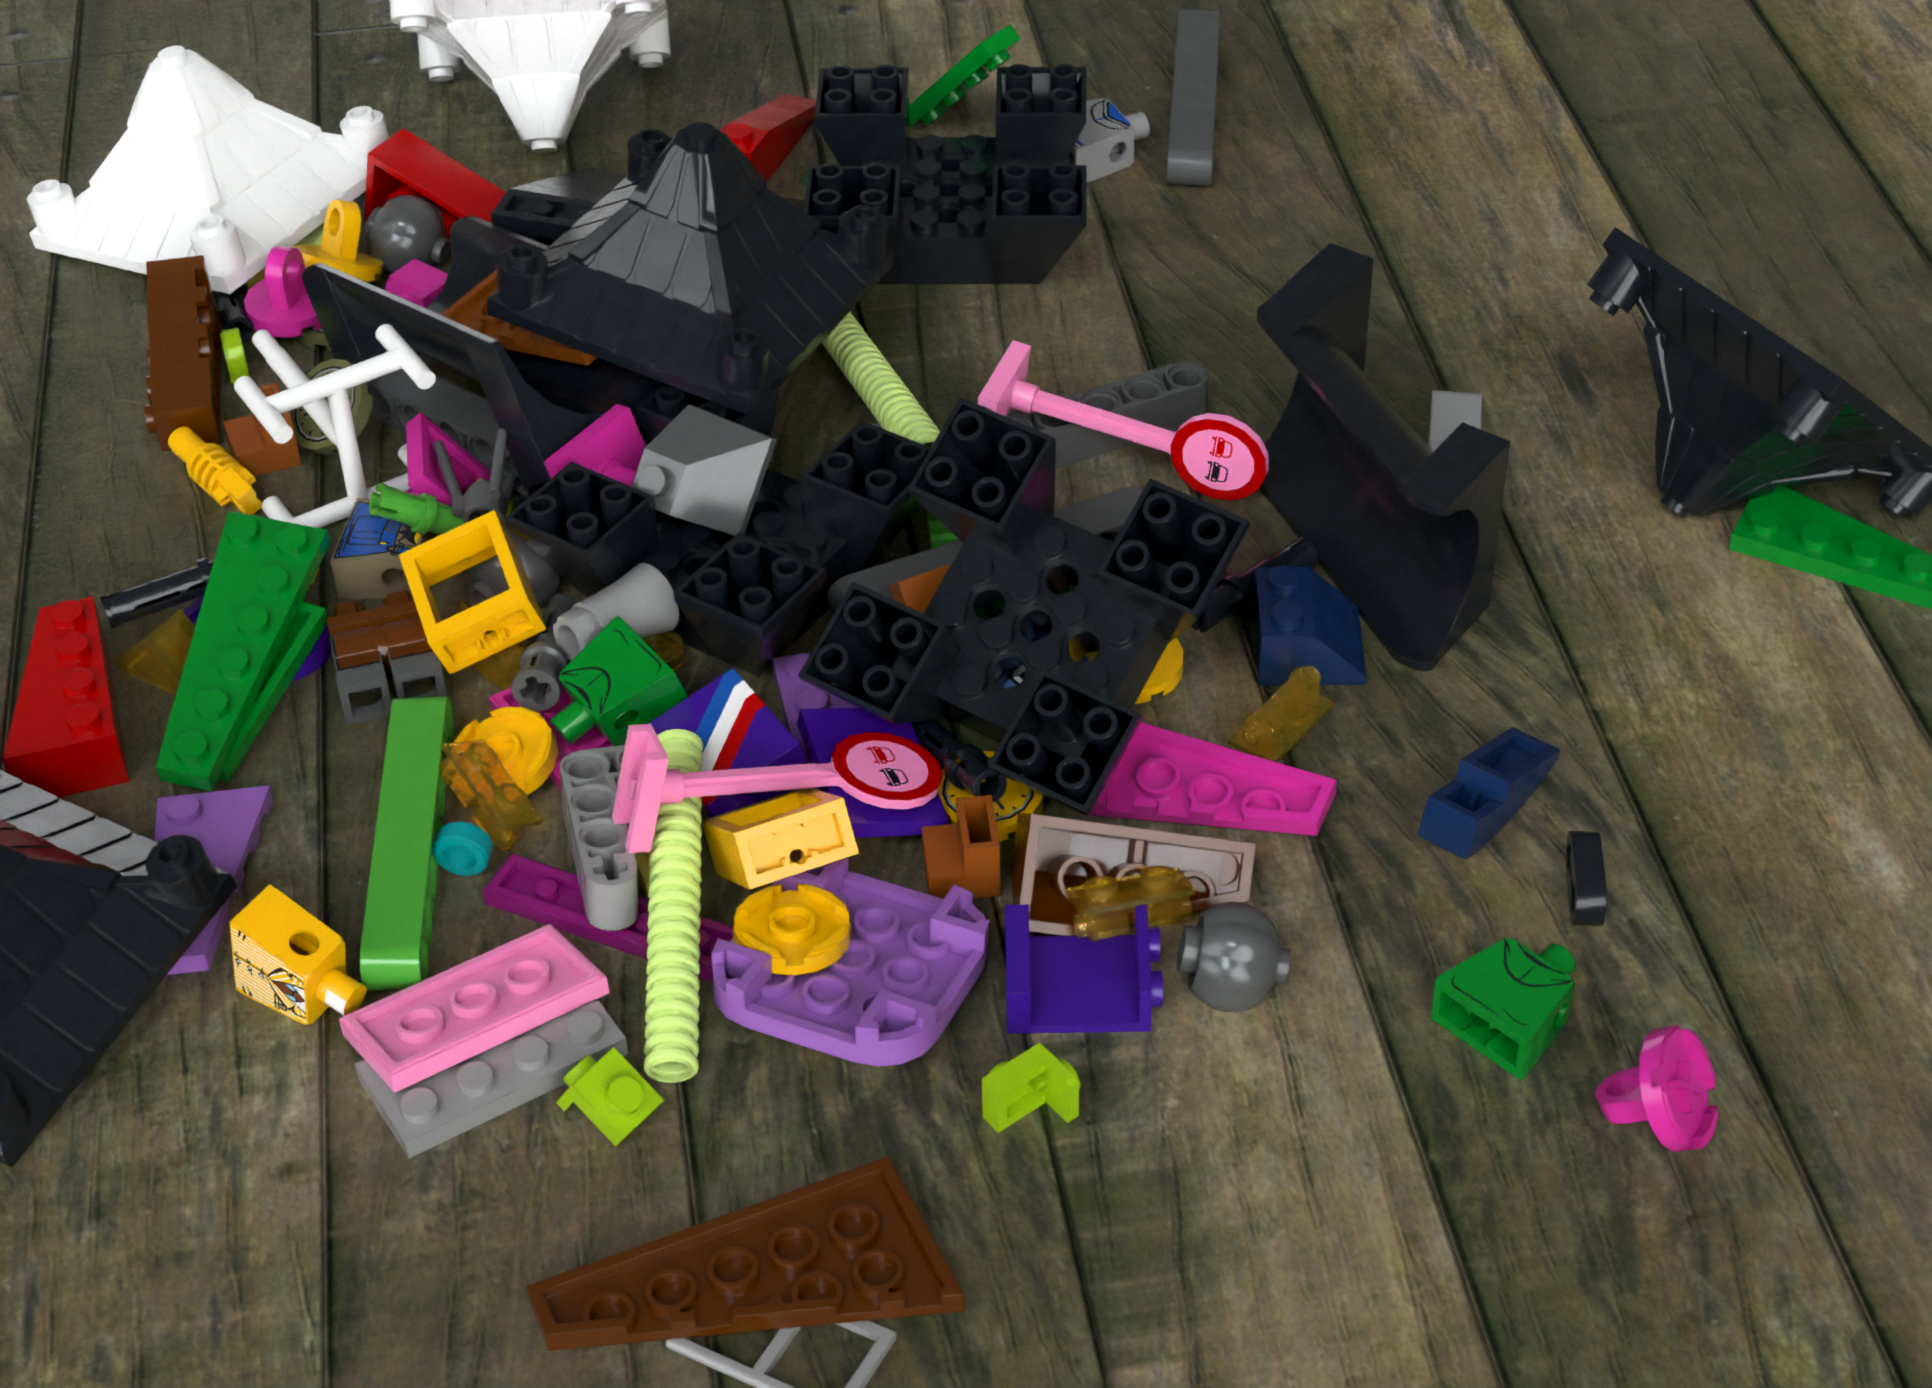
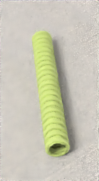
M849 312L821 343L883 429L931 448L941 431L924 411L859 322Z
M683 729L666 730L657 735L669 758L667 769H679L681 773L702 771L703 743L698 735ZM701 797L683 798L681 803L660 805L649 859L650 885L648 896L650 900L648 903L649 917L647 921L649 928L647 943L649 946L647 948L648 962L646 967L648 975L646 990L648 993L645 999L647 1007L645 1022L647 1025L644 1034L647 1041L644 1046V1054L646 1056L644 1071L650 1078L664 1083H678L691 1079L697 1074L699 1068V1061L697 1059L699 1053V1045L697 1043L699 1028L697 1025L699 1022L698 1007L700 1003L698 995L700 981L698 979L700 973V965L698 963L700 949L698 946L700 944L699 929L701 925L699 917L701 911V903L699 901L701 888L699 885L701 882L700 868L702 860L700 857L702 850L700 842L702 836V829L700 827L702 822Z

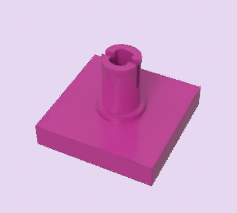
M616 404L544 461V465L550 478L554 477L570 462H574L631 487L646 444L630 408Z
M419 413L406 423L408 486L410 487L406 492L418 496L422 493H428L436 496L435 501L452 506V499L433 447L434 442L437 440L443 442L462 495L468 490L467 487L480 478L482 480H490V470L422 413Z

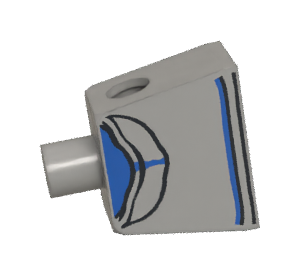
M1105 98L1086 101V124L1065 163L1086 165V184L1131 166L1134 161V141L1147 138L1150 134L1146 115L1143 112L1124 116L1109 99Z

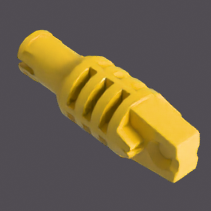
M187 426L179 427L171 433L168 439L171 451L186 463L188 476L218 504L223 507L231 503L239 511L249 515H253L262 508V502L256 497V492L251 486L256 482V478L220 445L206 443Z

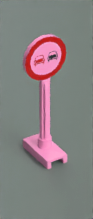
M1015 340L1009 345L978 397V405L987 407L986 409L1005 417L1008 416L1011 409L1027 414H1033L1035 411L1167 452L1171 455V461L1179 477L1193 490L1210 498L1227 501L1247 498L1260 489L1269 470V453L1261 437L1247 424L1231 416L1214 413L1193 416L1174 432L1040 391V386L1027 382L1031 345Z
M652 724L629 725L612 819L615 824L630 823L625 845L628 853L651 852L660 805L681 803L683 798L839 786L844 792L863 803L884 809L906 810L923 806L936 797L943 775L939 762L924 747L907 738L890 733L865 732L845 738L836 745L830 763L681 773L679 769H667L669 758Z

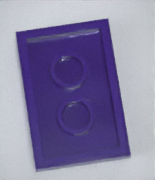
M862 708L800 709L797 726L810 763H830L838 743L848 736L865 732L890 733L910 739L920 745L911 722L893 724ZM839 786L819 787L820 791L844 798L855 838L922 835L921 827L945 825L949 821L938 792L936 797L925 805L904 810L884 809L863 803L844 792Z

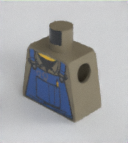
M357 498L330 559L338 599L386 598L388 593L403 590L409 591L412 596L399 554L437 537V534L427 532L425 535L412 532V527L404 523L370 515V500Z

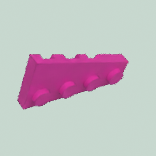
M1140 722L1089 815L1317 836L1336 795V780Z

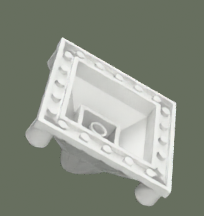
M389 0L391 22L400 25L401 31L417 33L420 72L429 75V80L450 81L454 79V73L462 71L461 59H463L465 66L499 96L522 144L530 146L533 153L558 151L557 145L566 142L586 100V93L620 58L621 50L628 47L629 58L638 61V66L642 68L660 67L663 65V60L671 56L669 15L666 0Z
M170 46L162 49L158 53V57L149 64L128 118V129L90 179L91 187L76 198H74L70 185L59 183L58 180H45L33 187V191L27 197V202L37 227L29 234L36 249L146 275V262L204 255L211 289L231 294L266 267V261L272 248L275 246L292 247L323 224L327 209L334 199L353 201L366 191L367 153L390 138L385 119L380 111L372 110L369 106H359L349 110L346 113V117L341 120L340 129L342 135L322 132L321 128L315 124L255 99L250 91L199 53L185 49L183 46Z

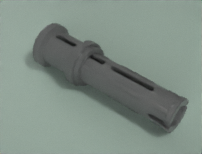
M556 594L548 600L543 617L547 630L538 633L535 643L529 645L522 653L520 661L521 670L514 676L511 689L513 697L518 704L527 709L545 711L553 707L559 700L562 689L559 675L569 664V661L562 648L556 644L553 635V624L557 622L561 614L571 610L572 606L577 603L576 599L570 595Z

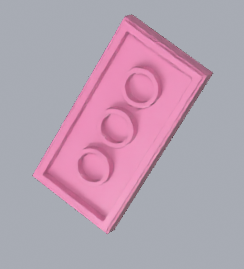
M548 924L340 1018L339 1021L346 1040L389 1088L396 1093L610 992L607 976L554 926Z

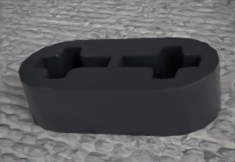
M1569 831L1566 843L1565 867L1572 925L1602 926L1606 914V878L1600 833Z

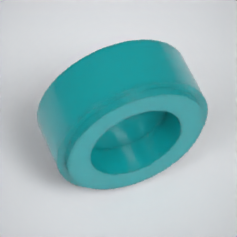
M451 822L439 830L432 851L437 863L445 870L456 875L472 876L486 869L493 851V842L484 830L473 824Z

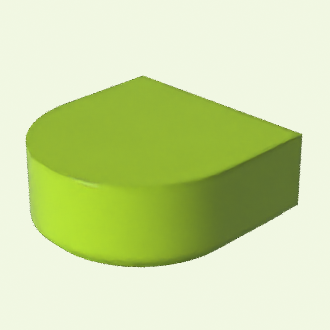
M238 327L222 330V333H219L231 384H235L236 380L242 376H249Z

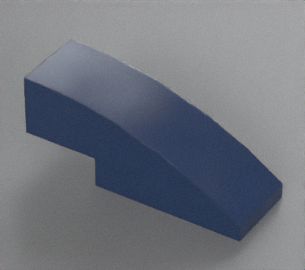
M1511 727L1461 759L1456 778L1428 796L1417 835L1464 859H1468L1490 841L1524 805L1558 760L1561 750Z

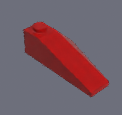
M783 94L729 122L719 131L725 133L751 161L767 183L814 122L816 100Z

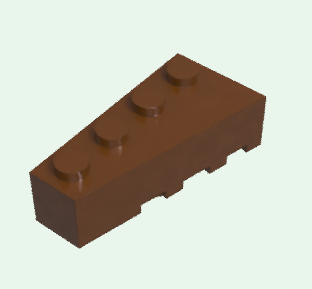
M204 255L146 262L149 333L147 361L150 375L146 376V390L150 404H145V419L148 432L157 433L162 451L172 450L168 445V439L174 430L183 426L191 428L206 443L219 445L221 444V338L219 334L221 333V328Z

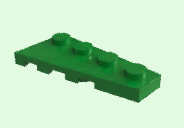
M1011 24L982 41L909 105L910 128L920 121L926 127L935 122L947 112L945 108L948 109L968 94L966 91L973 89L988 78L987 71L989 73L994 71L1011 58L1008 51L1021 39Z

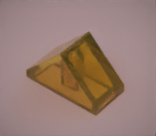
M179 609L116 659L117 668L176 696L195 625Z

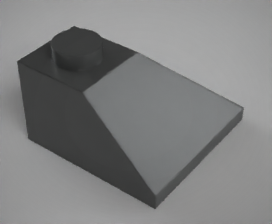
M688 404L644 448L631 487L654 496L655 509L665 514L734 536L738 533L745 534L777 439Z

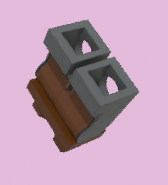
M407 590L388 593L387 597L383 599V607L363 610L362 604L356 601L336 604L333 617L327 618L337 688L346 726L390 717L392 703L385 671L391 670L397 698L447 695L440 660L428 644L414 599ZM424 680L434 684L430 691L422 695H411L404 691L409 684L415 681ZM372 691L381 695L377 702L369 706H358L351 702L356 695L362 692Z

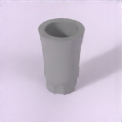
M647 563L637 564L614 583L574 604L571 610L561 614L557 622L553 624V635L556 644L562 648L568 660L572 661L618 615L641 639L671 631L677 626L679 620V607L674 600V591L668 580L657 568Z

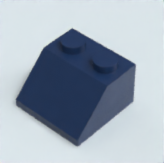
M1255 567L1253 625L1258 685H1366L1367 676L1358 606L1309 567Z

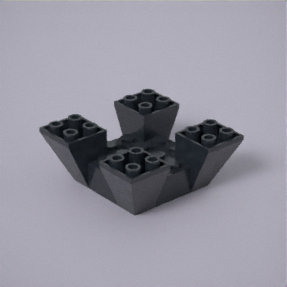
M1024 64L997 67L996 137H984L976 134L965 137H939L937 135L910 137L909 68H896L892 65H879L875 68H852L847 65H836L831 68H820L815 107V125L839 165L827 163L820 166H808L803 212L819 222L822 229L835 233L839 231L841 215L856 206H870L883 214L888 221L886 248L894 251L892 267L876 284H1041L1087 224L1086 165L1065 163L1086 124V67H1074L1069 64H1059L1054 67H1029Z
M664 383L636 407V415L649 442L688 404L771 436L779 391L777 389L750 417ZM861 420L801 475L802 482L767 468L745 534L738 533L735 536L655 509L654 496L574 462H570L504 518L505 525L587 598L617 581L637 564L647 563L654 566L670 583L674 591V600L679 607L677 626L673 630L661 634L760 677L773 664L772 658L780 657L830 609L826 602V596L833 583L846 575L873 567L882 558L920 503L909 493L907 488L931 448Z
M960 397L907 488L917 501L964 543L924 613H920L852 582L799 672L798 677L893 724L950 718L997 740L1000 744L987 765L989 769L1089 816L1143 719L1140 713L1131 710L1167 644L1198 620L1247 532L1250 523L1249 520L1153 479H1149L1115 541L1112 542L1054 517L1056 441L1054 437ZM1077 585L1072 591L1059 594L1065 587ZM1003 610L998 617H992L987 620L991 613ZM1050 631L1047 637L1033 641L1034 637L1040 632ZM1098 652L1094 659L1079 663L1085 654ZM1024 677L1023 681L1017 686L1003 687L1011 678Z

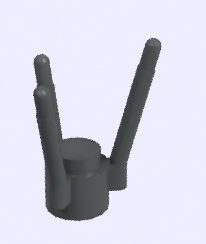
M504 428L499 429L497 432L490 480H480L473 483L464 495L461 493L443 442L437 440L433 444L452 499V515L457 517L463 516L464 524L492 510H495L502 522H505L504 518L506 517L514 490L516 475L512 472L508 473L501 489L507 431Z

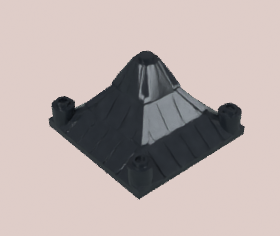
M705 122L691 123L677 131L673 139L658 129H644L628 140L627 177L615 186L612 192L608 193L594 205L591 211L584 214L574 223L569 231L563 233L553 242L547 251L541 252L528 244H515L499 254L497 257V290L487 298V315L751 417L892 267L894 251L886 248L888 221L875 208L861 205L843 213L839 219L838 233L822 229L819 222L769 190L767 183L751 161L725 133L715 129L711 124Z
M1616 227L1613 229L1603 243L1608 255L1586 284L1594 290L1588 299L1612 316L1616 314L1619 308L1629 313L1636 303L1647 323L1643 331L1661 406L1657 411L1655 471L1656 486L1665 492L1660 499L1663 504L1683 518L1687 516L1690 510L1702 517L1773 492L1776 487L1858 479L1861 474L1883 477L1876 487L1884 492L1879 499V502L1903 519L1909 511L1917 516L1922 513L1932 500V447L1844 379Z
M0 770V1162L13 1167L238 886L230 873L213 866L201 843L192 836L184 834L174 835L158 843L106 818H101L78 805L64 801L39 787L27 784Z

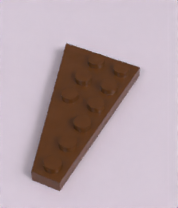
M889 1157L876 1160L526 1286L530 1306L549 1351L965 1311L964 1294Z

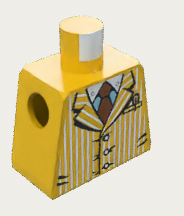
M269 884L229 922L235 990L303 1025L313 1024L329 1007L345 1016L356 1011L362 1004L367 989L365 985L347 975L346 949L342 937L274 886Z

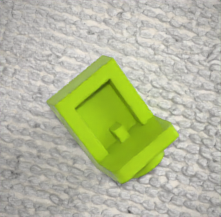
M1039 1042L1012 1060L997 1064L988 1075L982 1078L983 1119L999 1133L1047 1103L1061 1118L1069 1123L1079 1116L1080 1079L1068 1061L1062 1058L1057 1059Z
M613 1047L598 1062L588 1054L562 1079L569 1086V1089L560 1097L556 1104L565 1112L575 1103L616 1147L657 1109L664 1100Z

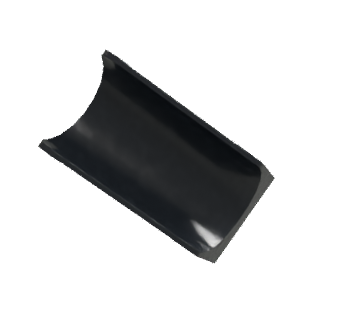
M473 215L460 218L450 228L452 264L444 289L427 309L324 263L313 264L304 269L302 274L304 287L335 359L347 360L356 364L388 352L376 339L375 333L381 325L390 324L417 355H425L479 380L499 428H504L507 431L506 445L525 490L548 482L551 478L544 465V461L616 404L630 408L645 444L649 443L636 415V407L662 386L663 382L601 358L595 359L587 366L504 349L502 343L498 340L440 315L497 269V257L502 251L515 244H528L541 252L547 251L549 246Z
M1329 243L1257 310L1258 324L1298 370L1288 404L1277 427L1265 443L1269 453V470L1260 487V491L1271 505L1274 506L1298 538L1303 537L1304 541L1308 539L1315 546L1318 552L1319 565L1342 594L1358 606L1360 617L1383 644L1392 658L1398 663L1414 670L1430 671L1489 607L1510 441L1462 422L1432 452L1364 373L1374 259Z

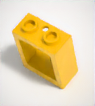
M495 510L399 554L428 644L450 675L547 630L516 544ZM497 555L509 590L441 621L430 586ZM493 630L492 633L485 634L487 631Z
M812 788L798 789L702 820L701 822L716 875L749 890L859 854L844 798ZM799 849L802 854L801 859L798 862L791 861L790 853Z

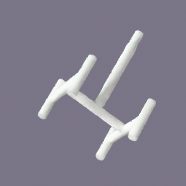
M383 324L378 327L375 333L376 339L388 352L311 381L267 330H259L253 335V344L288 389L266 397L251 377L242 376L236 380L234 390L274 441L279 444L288 442L293 436L292 428L281 414L302 406L328 439L337 446L347 491V497L296 517L291 515L278 497L270 496L262 503V510L269 519L323 528L349 518L357 498L370 500L373 492L381 494L375 489L377 485L370 488L366 487L347 389L403 369L420 389L430 388L436 380L435 374L392 325ZM407 444L403 445L398 451V457L406 467ZM408 473L383 482L387 486L404 492L410 489L408 486Z

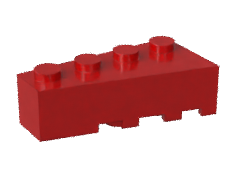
M404 128L367 153L365 221L368 220L376 207H383L389 199L400 195H415L429 200L440 209L444 217L446 236L450 239V228L455 221L462 217L473 215L492 223L491 213L506 193L495 184L487 181Z
M94 597L66 600L55 605L40 607L3 755V762L8 774L21 779L27 784L58 796V798L130 782L108 647Z

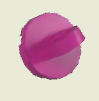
M275 246L272 248L266 261L265 279L259 281L247 292L244 306L246 314L256 331L267 330L275 338H294L303 335L302 329L313 325L315 331L322 329L303 284L302 274L305 265L301 251L298 248Z
M1680 1025L1653 1029L1644 1039L1639 1056V1066L1624 1069L1610 1075L1600 1083L1595 1091V1098L1607 1121L1614 1124L1649 1121L1650 1127L1660 1143L1672 1152L1704 1149L1712 1139L1718 1121L1717 1105L1708 1106L1707 1090L1716 1089L1715 1072L1708 1052L1696 1034L1688 1028H1679Z

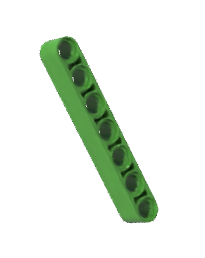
M449 695L404 697L392 700L360 946V975L362 984L366 986V992L403 990L428 979L439 864L435 860L432 850L438 832L444 826L449 780L448 757L453 742V711Z

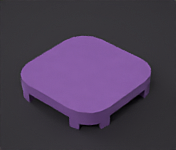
M849 857L771 882V886L782 885V891H797V884L813 885L833 893L846 904L851 924V938L848 950L837 962L818 972L796 976L772 974V955L735 944L733 938L730 942L718 938L711 953L712 990L715 1005L723 1015L745 1028L854 1063L878 1067L899 1065L918 1058L927 1052L937 1042L983 972L988 958L990 920H986L985 916L972 904L973 893L954 884L944 899L848 871Z

